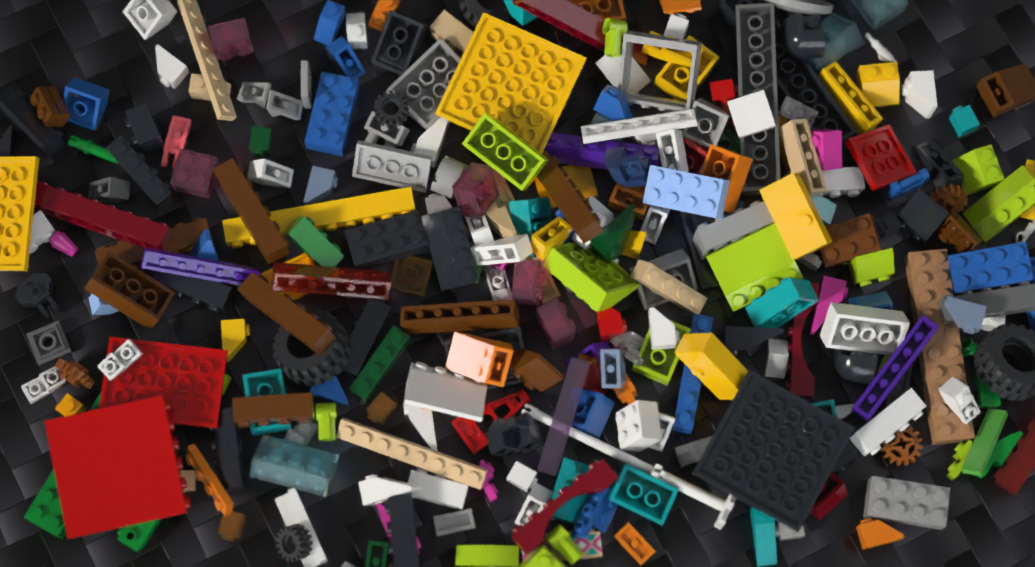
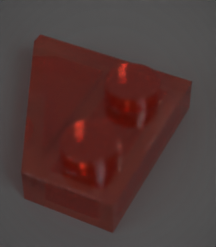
M579 354L571 385L607 395L609 388H602L601 369L598 358Z

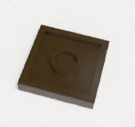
M417 256L396 260L387 288L424 298L434 262Z

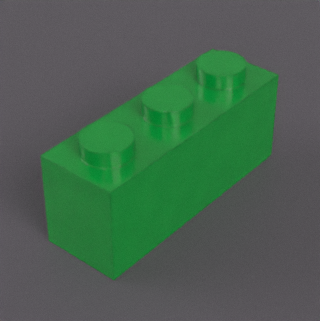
M298 216L284 233L323 272L329 273L344 257L340 253L342 249L334 242L331 244L327 240L328 235L321 229L318 231L314 227L315 223L308 216Z

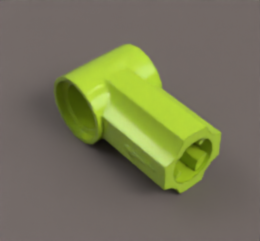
M613 18L605 19L603 23V33L606 35L604 55L607 57H621L623 36L627 32L626 21Z
M336 402L316 403L319 441L336 440Z
M558 524L544 539L555 551L558 550L573 565L581 558L584 552L570 539L571 536Z

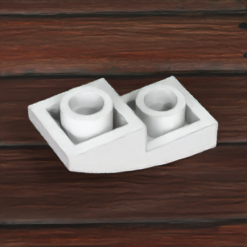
M128 339L114 353L109 354L98 365V368L112 381L141 357L143 353L131 339Z
M55 366L21 386L30 404L47 396L66 383L65 379L60 376L61 372Z

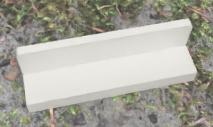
M296 488L287 490V494L275 499L285 525H304V529L309 530L307 534L312 536L309 539L313 541V545H310L313 549L307 558L301 559L303 566L316 567L327 562V558ZM293 538L292 541L296 547V541Z

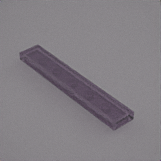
M571 357L538 465V471L554 476L557 475L591 364L589 362Z

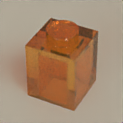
M381 392L366 409L369 414L367 417L375 424L379 422L383 425L397 408V404Z
M233 511L227 516L223 514L218 533L223 535L222 539L234 541V538L240 539L246 518L244 514Z

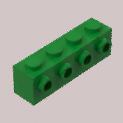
M162 519L122 527L118 532L119 537L117 540L141 553Z

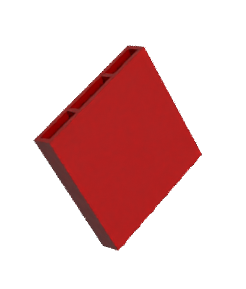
M164 395L44 421L68 539L189 513L188 508H191L189 496L185 495L184 490L187 488L185 476L182 477L180 469H183L181 457L177 456L176 451L179 449L177 437L174 438L172 430H175L173 418L169 417L168 412L171 410L170 400L166 399Z

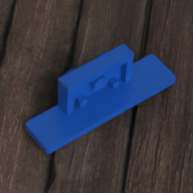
M612 485L604 492L590 493L570 533L572 537L587 538L592 526L600 533L606 532L619 506L609 500Z

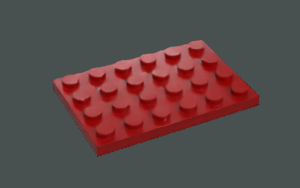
M110 337L107 356L114 353L128 339ZM131 339L143 355L112 381L104 374L99 409L164 395L166 399L170 400L171 410L168 412L169 417L173 418L174 424L217 429L228 350Z

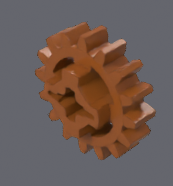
M952 184L948 187L942 185L940 189L936 187L935 192H929V197L949 213L948 217L953 213H958L957 211H963V206L968 205L967 194L964 188L960 189L959 185L955 187Z
M60 358L55 364V367L63 372L60 376L77 388L83 385L91 389L95 383L88 376L89 370L73 360L67 363Z
M912 426L908 429L905 428L902 432L899 430L895 431L893 434L896 437L893 438L892 443L889 444L888 442L886 444L885 441L881 443L884 447L880 449V452L885 451L886 454L883 458L889 457L890 464L896 461L898 467L902 462L904 466H907L909 461L911 463L916 461L914 456L919 457L921 455L918 450L923 449V446L918 445V443L922 441V438L917 439L916 436L919 432L913 433ZM899 442H900L901 444H907V445L904 446L903 448H902L901 446H899V447H898V446H895V445L898 444ZM913 446V451H912V453H911L910 455H908V454H909V451H908L909 448Z

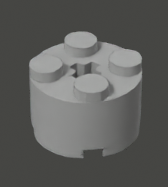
M445 155L435 174L436 182H432L430 190L456 200L460 193L461 184H464L470 166Z

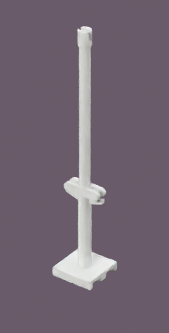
M528 403L525 404V408L531 411L528 412L523 409L522 414L527 413L532 418L721 511L714 527L721 530L736 500L735 497L728 495L725 501L662 470L663 467L659 464L652 466L540 411Z

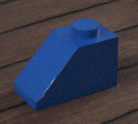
M327 0L318 21L314 36L315 41L327 46L334 42L346 16L344 6Z
M340 37L326 46L329 54L344 76L357 79L366 73L350 44L345 39Z
M607 85L602 90L594 110L613 121L633 118L625 94L617 87Z
M205 229L191 249L192 256L219 261L210 231Z
M335 375L331 381L326 380L322 385L314 384L311 387L310 393L313 396L348 407L349 402Z

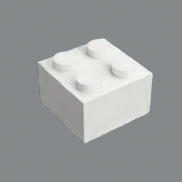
M637 400L616 412L620 450L640 452L662 440L657 402Z

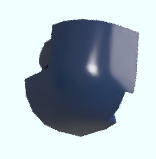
M624 147L608 149L604 157V163L611 177L620 186L630 188L646 186L650 165H652L649 158L641 159L640 155L628 156Z

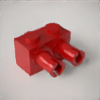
M732 79L711 82L710 88L713 104L720 107L730 116L726 126H733L734 122L727 101L739 98L738 86L733 84Z

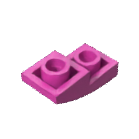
M482 460L480 461V467L488 469L483 488L488 500L492 503L497 500L496 494L499 493L493 483H488L494 479L493 473L495 471L489 462L485 463Z

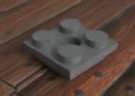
M59 320L26 334L39 366L72 352ZM47 338L53 339V344L50 347H44V341Z

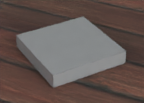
M301 61V99L304 109L312 108V73L308 61Z

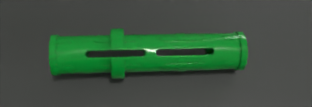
M75 135L70 137L72 140L69 139L68 146L82 150L84 154L88 155L90 153L118 164L109 154L106 147L95 144L90 139L87 141Z

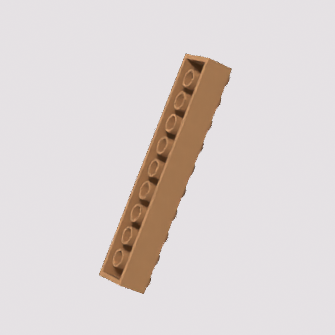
M947 249L908 252L904 260L914 326L922 315L939 326L935 335L918 356L931 445L967 442L969 439L973 440L975 438L972 420L968 424L963 423L945 403L939 391V388L952 377L967 385L959 328L956 323L941 324L937 304L943 295L953 294Z

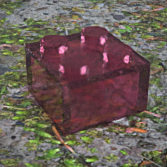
M245 18L208 26L217 60H229L232 56H246L250 52H254Z
M180 148L170 181L172 189L210 199L215 182L212 169L220 165L218 158Z
M471 162L452 185L462 216L481 219L499 197L492 168L488 165Z
M522 260L514 264L512 299H515L517 305L540 306V301L544 299V289H542L541 285L542 282H545L546 273L538 261Z
M558 298L536 308V318L552 350L573 341L576 330L573 320H568L566 313L568 311L563 302L560 303Z

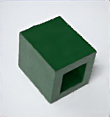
M252 126L249 149L254 156H270L273 138L271 128Z

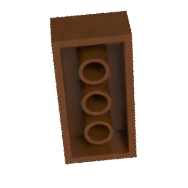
M110 251L104 256L84 288L149 330L159 321L175 293Z

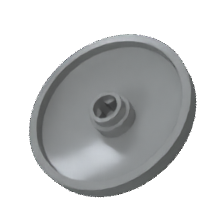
M764 0L767 3H774L775 7L787 11V15L790 16L800 13L805 15L830 14L833 9L832 4L822 0Z

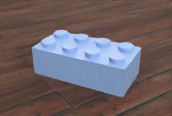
M650 165L643 203L722 219L730 181Z

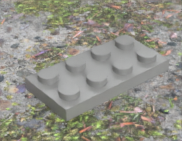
M358 140L352 177L402 188L411 187L412 190L426 193L432 156Z

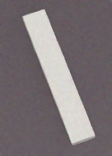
M688 109L581 126L583 144L697 126L695 110Z

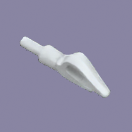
M869 33L865 34V37L872 43L871 46L877 50L881 61L888 63L897 62L893 55L878 40H875Z
M1035 219L1032 223L1028 224L1025 231L1016 233V243H1018L1019 235L1022 236L1020 242H1025L1030 234L1033 233L1035 230Z

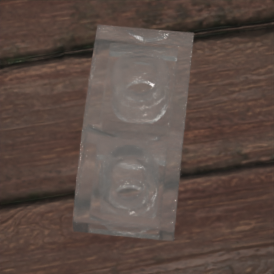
M713 436L676 447L675 450L681 467L699 461Z

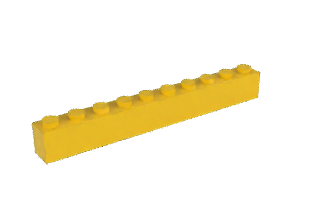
M411 187L271 211L270 219L272 222L276 221L279 225L280 235L287 237L284 231L298 216H308L314 221V227L318 231L320 229L334 231L337 230V227L345 226V228H352L359 223L366 225L376 220H384L415 211L412 189ZM240 217L222 220L228 247L240 248L243 244L247 243L256 245Z

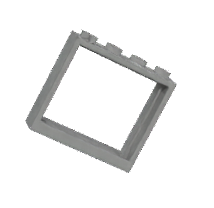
M630 30L624 33L618 89L625 94L628 105L636 103L640 104V107L651 108L653 106L658 107L660 111L691 109L696 96L702 42ZM633 43L693 52L687 102L628 92Z

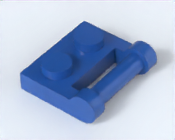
M924 168L919 173L902 181L890 183V191L887 194L889 200L892 201L924 187L930 178L928 171Z

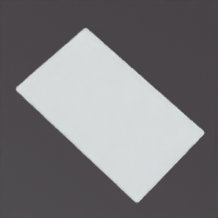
M604 55L596 62V65L611 84L618 88L621 57H607ZM632 57L628 92L637 93L651 80Z

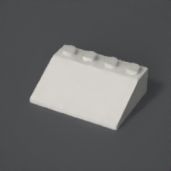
M422 362L411 363L406 382L404 403L482 422L487 383L456 372L446 371L443 367H428L427 364Z

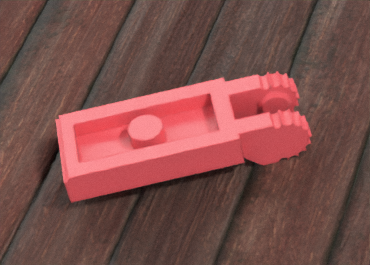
M172 116L163 148L162 167L168 165L169 154H174L175 158L172 168L175 170L179 168L192 124L191 119Z

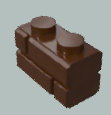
M38 86L30 97V102L35 107L38 118L42 120L44 126H65L70 114L56 87L46 88Z

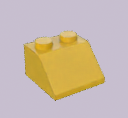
M897 62L859 66L856 72L858 89L873 107L899 104L900 78Z

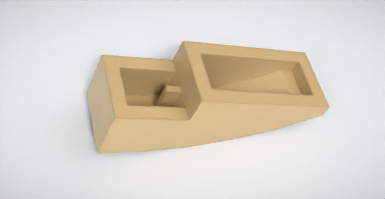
M493 197L479 202L488 225L502 238L517 235L506 206L498 208Z

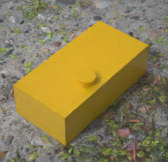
M792 173L759 190L792 260L800 259L832 243L800 173Z
M713 333L684 334L674 352L691 370L692 374L697 376L719 400H733L749 372Z

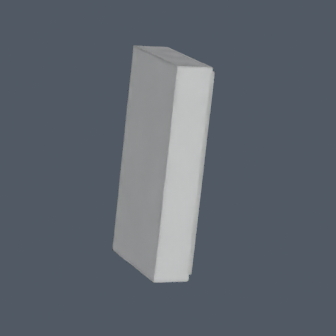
M472 508L433 516L437 536L476 528Z

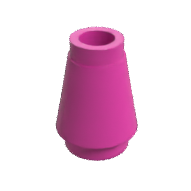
M56 231L49 240V243L52 244L51 247L71 257L79 249L64 232Z

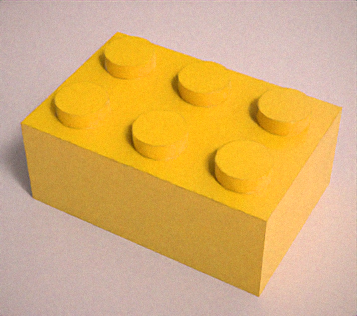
M689 35V36L687 37V39H686V40L697 41L696 39H694V38L691 37L690 35ZM703 44L701 47L703 52L700 56L696 91L716 67L719 56ZM668 62L656 76L654 85L673 99L687 102L691 66Z

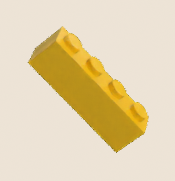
M834 62L822 69L818 75L819 79L855 128L857 134L861 135L874 130L883 118L840 65Z

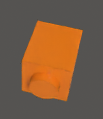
M872 518L860 521L861 524L856 527L863 550L904 538L903 534L880 520L872 521Z

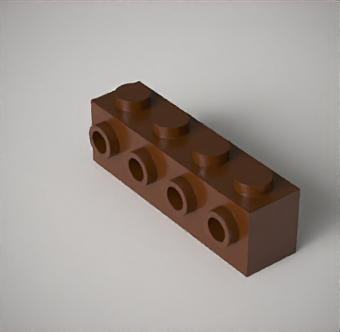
M312 393L232 398L233 422L235 425H239V427H250L251 424L258 423L259 426H269L270 422H278L279 425L290 424V421L309 423L310 420L315 419L314 396Z

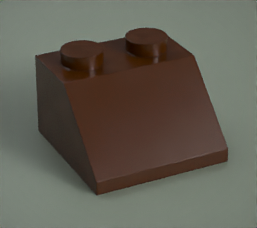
M522 348L517 350L510 361L509 369L512 371L511 375L518 380H523L525 382L523 385L531 391L535 389L542 392L565 377L540 354Z

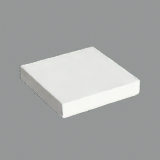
M764 90L727 101L739 138L776 127Z

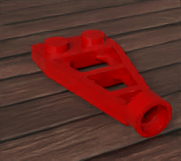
M520 389L514 394L485 404L483 415H491L495 421L498 417L494 413V409L502 404H507L510 412L503 418L507 420V418L515 416L531 400L526 392ZM517 397L519 398V400L521 401V403H519V402L516 401V398H517ZM458 417L451 422L473 455L488 445V432H481L475 420Z

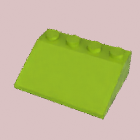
M775 222L706 255L733 312L750 304L753 299L762 297L768 289L777 287L787 277L803 278L795 260H792Z
M576 242L552 247L543 264L551 275L556 276L564 286L570 288L576 293L578 298L583 299L592 310L597 312L611 308L641 285L613 260L608 264L592 248L585 250Z

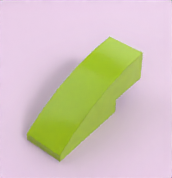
M456 545L455 566L517 567L519 566V546Z

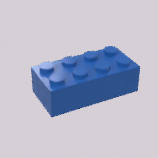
M321 72L305 138L306 149L339 156L344 155L360 88L359 79Z
M1026 241L948 256L955 296H959L965 291L976 293L985 288H992L993 290L999 289V287L1004 285L1015 286L1023 282H1033Z

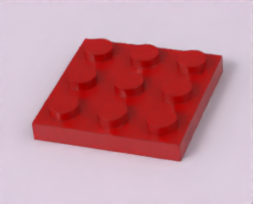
M890 124L849 138L845 142L872 191L917 173Z

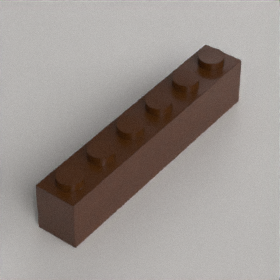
M545 151L542 154L549 161L537 175V178L583 244H585L603 231L599 225L602 221L596 213L591 214L593 209L588 201L583 203L582 200L585 197L579 189L574 190L577 186L571 178L566 179L569 175L563 166L558 167L560 162L555 155L551 157Z
M232 158L213 168L212 170L217 182L268 264L289 254L287 246L290 244L286 236L280 235L279 225L276 221L272 222L270 219L271 213L267 206H262V199L259 193L253 192V184L248 177L245 178L243 176L244 170L240 163L236 164Z
M198 217L187 224L178 223L173 225V228H170L172 237L165 251L178 254L191 251L205 229H209L211 234L207 219ZM119 241L113 246H101L99 250L94 252L98 265L107 252L110 251L134 267L141 266L145 249Z
M252 272L237 290L246 300L317 354L321 355L335 339V336L331 333L333 329L326 322L321 324L319 322L320 319L314 313L310 312L308 314L306 312L307 309L299 302L297 304L293 303V298L287 293L281 294L282 291L275 284L269 285V281L263 275L257 276Z
M515 299L401 307L400 325L406 334L519 327L520 310Z

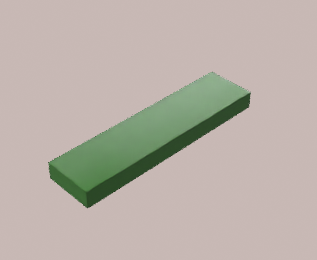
M988 408L962 467L963 473L982 476L1008 417L1007 411Z

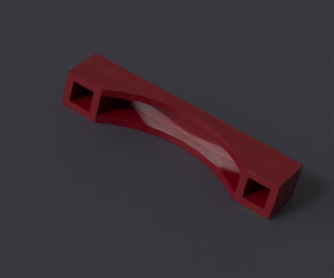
M811 283L818 297L819 283ZM818 302L793 317L791 324L788 325V336H791L790 343H788L790 359L786 367L789 379L785 382V390L804 400H811L814 397V376L809 371L803 357L801 334L806 317Z
M604 459L600 462L595 460L589 465L588 468L590 470L587 473L583 474L581 472L573 479L574 484L570 487L564 486L558 492L559 496L555 500L550 498L543 504L544 509L539 513L535 511L527 518L529 521L524 526L519 524L512 531L514 534L511 538L526 556L542 544L544 532L549 521L562 505L580 495L604 492L618 480L617 474Z

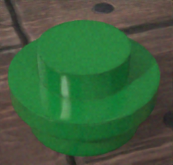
M972 339L964 341L961 344L962 355L965 357L973 356L978 349L979 344L977 341Z

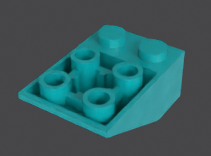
M549 197L509 201L511 221L519 235H528L530 243L531 235L552 221ZM534 253L530 254L532 258L537 257Z

